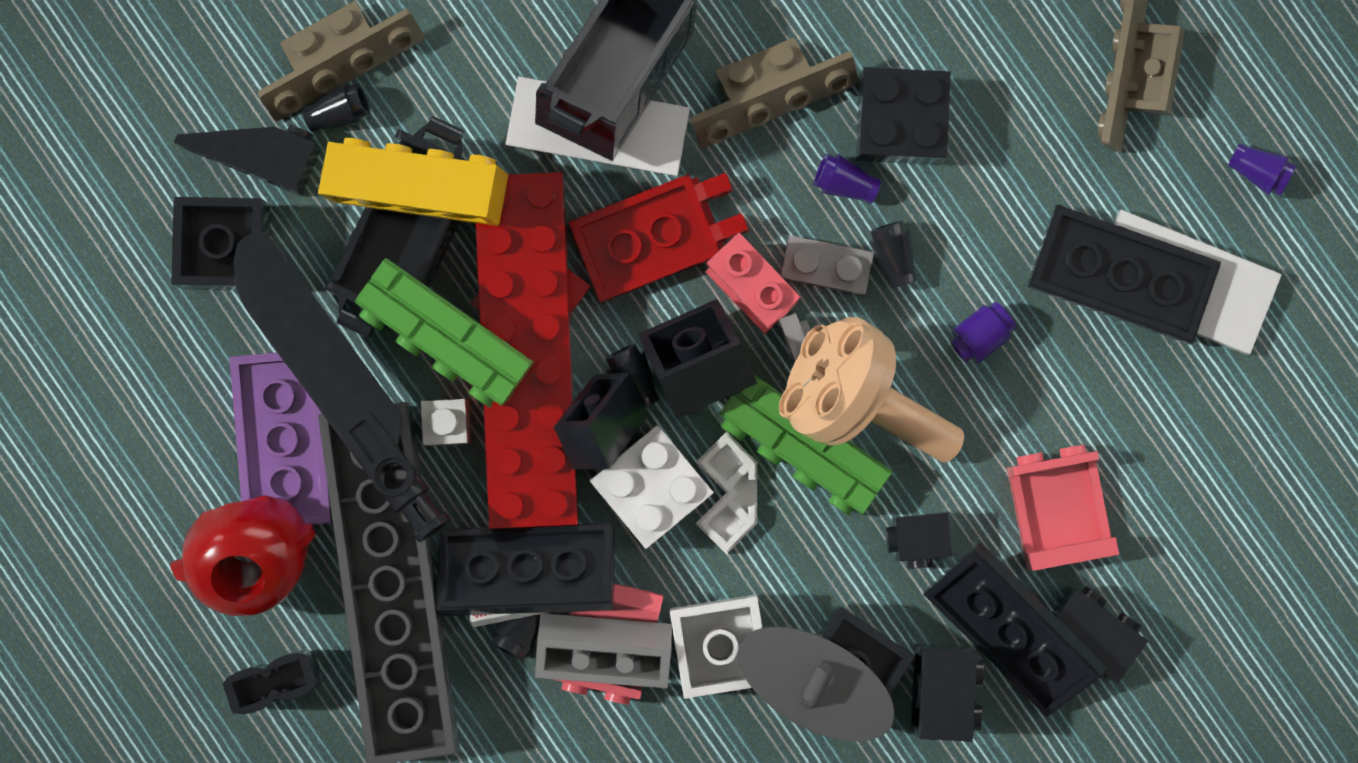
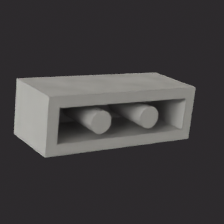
M543 613L540 615L535 678L668 688L672 624Z

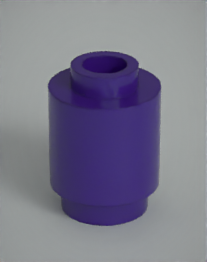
M995 301L990 306H981L952 329L951 332L955 339L950 344L964 362L967 363L972 359L975 363L979 364L1010 340V333L1017 329V326L1007 311Z

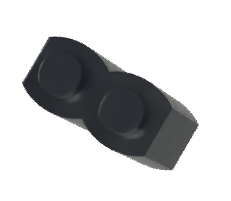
M300 650L279 657L269 665H254L229 676L222 684L232 713L250 714L273 704L277 700L298 698L317 688L324 681L315 651Z

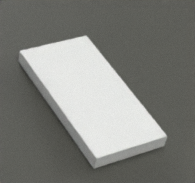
M1119 210L1113 224L1221 261L1197 335L1242 354L1250 355L1282 274L1126 211Z

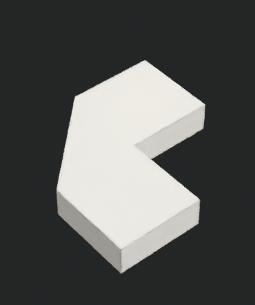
M728 432L696 461L726 492L696 524L726 554L757 524V461Z

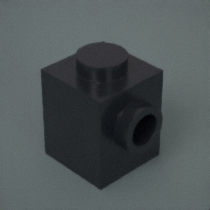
M946 512L892 517V526L885 527L888 553L895 552L896 561H907V569L933 567V558L952 557L949 518Z

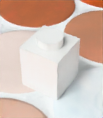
M468 400L421 401L424 446L471 444L470 406Z

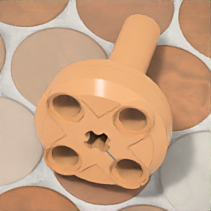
M848 317L828 326L823 324L816 325L807 333L802 342L800 354L791 370L786 390L779 402L780 415L788 419L796 431L816 442L834 446L851 440L872 422L943 463L951 461L959 453L964 442V432L960 427L891 388L896 369V352L892 341L880 329L861 318Z

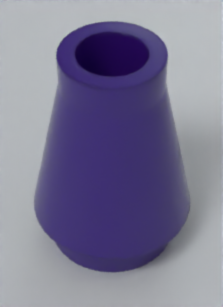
M1239 143L1228 167L1236 170L1268 196L1272 192L1281 197L1297 165L1288 162L1289 157L1250 148Z
M825 154L817 169L813 185L821 188L822 194L855 199L872 204L880 189L881 180L872 177L840 154H837L835 157Z

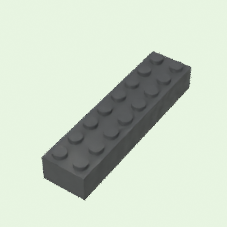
M408 402L394 403L402 417L398 448L410 463L415 466L421 476L411 404ZM319 414V427L367 763H396L456 754L460 749L442 617L438 616L436 612L437 582L430 537L420 543L416 540L417 532L403 513H396L382 493L375 488L370 477L324 415ZM397 465L388 469L385 474V483L389 489H397L405 483L406 471L403 466ZM417 505L416 507H417L418 511L421 513V515H422V516L424 517V519L427 521V520H428L427 517L425 516V514L423 513V511L420 509V507Z

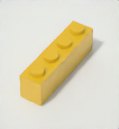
M345 138L344 144L328 142L318 194L332 203L499 226L508 174L496 165V160L482 155H470L469 161L453 159V153L438 149H428L427 155L412 153V148L394 143H387L385 149L370 148V142L357 138Z

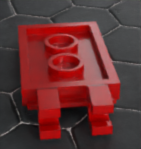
M723 173L699 182L698 177L691 179V176L687 174L570 221V228L599 302L604 303L709 261L725 246L723 241L732 239L738 233L742 235L749 232L742 213L716 223L707 202L734 192L728 175Z

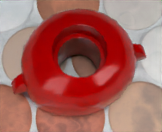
M263 495L245 501L228 503L205 511L198 517L186 533L182 558L171 562L170 568L174 578L177 581L186 582L193 595L204 606L229 616L248 617L260 615L272 610L283 602L294 589L305 567L309 543L316 533L312 523L306 524L299 511L286 500ZM234 556L250 558L252 561H241L235 558Z

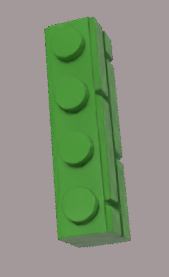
M386 258L355 300V303L363 308L359 314L362 319L380 331L386 324L400 335L395 342L415 356H418L422 350L436 360L432 366L433 369L452 382L460 376L473 386L468 393L489 408H491L494 402L504 406L535 363Z
M756 375L754 376L757 384L729 398L718 414L725 419L721 427L740 441H743L746 435L760 444L756 452L774 465L778 466L782 460L796 469L792 477L810 490L814 491L819 485L832 494L828 502L847 516H850L853 510L863 514L892 473V470L850 441L831 446L822 442H816L796 431L791 426L789 420L782 417L779 413V402L782 394Z

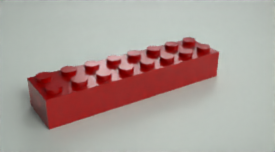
M562 172L508 174L499 226L476 223L480 324L535 363L504 406L494 402L491 408L484 405L489 529L578 525L577 469H573L554 429L555 424L574 401L564 175Z

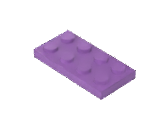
M278 353L229 357L241 501L267 495L286 500L299 511L306 524L333 523L318 415L322 414V412Z

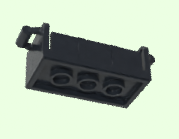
M600 0L591 11L588 20L571 46L563 54V58L548 81L541 83L536 91L535 124L613 162L692 36L698 0Z
M432 116L428 124L421 127L414 135L398 129L395 135L399 144L412 148V153L427 155L428 149L447 151L423 140L425 133L428 132L457 146L453 153V159L466 160L462 158V138L465 130L435 116ZM365 207L355 230L351 233L348 245L332 277L336 280L335 284L328 281L324 288L330 293L339 296V316L336 324L367 338L371 336L376 328L362 319L359 314L346 309L345 306L347 301L356 304V298L385 258L430 288L461 221Z

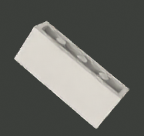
M518 76L505 145L678 176L690 114L689 107L650 101L612 162L536 125V91L540 84L546 83V81Z

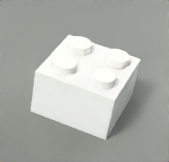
M658 425L619 456L609 469L602 470L590 480L645 549L714 493Z
M756 594L670 608L684 699L752 688L740 668L738 648L740 642L748 633L762 628Z

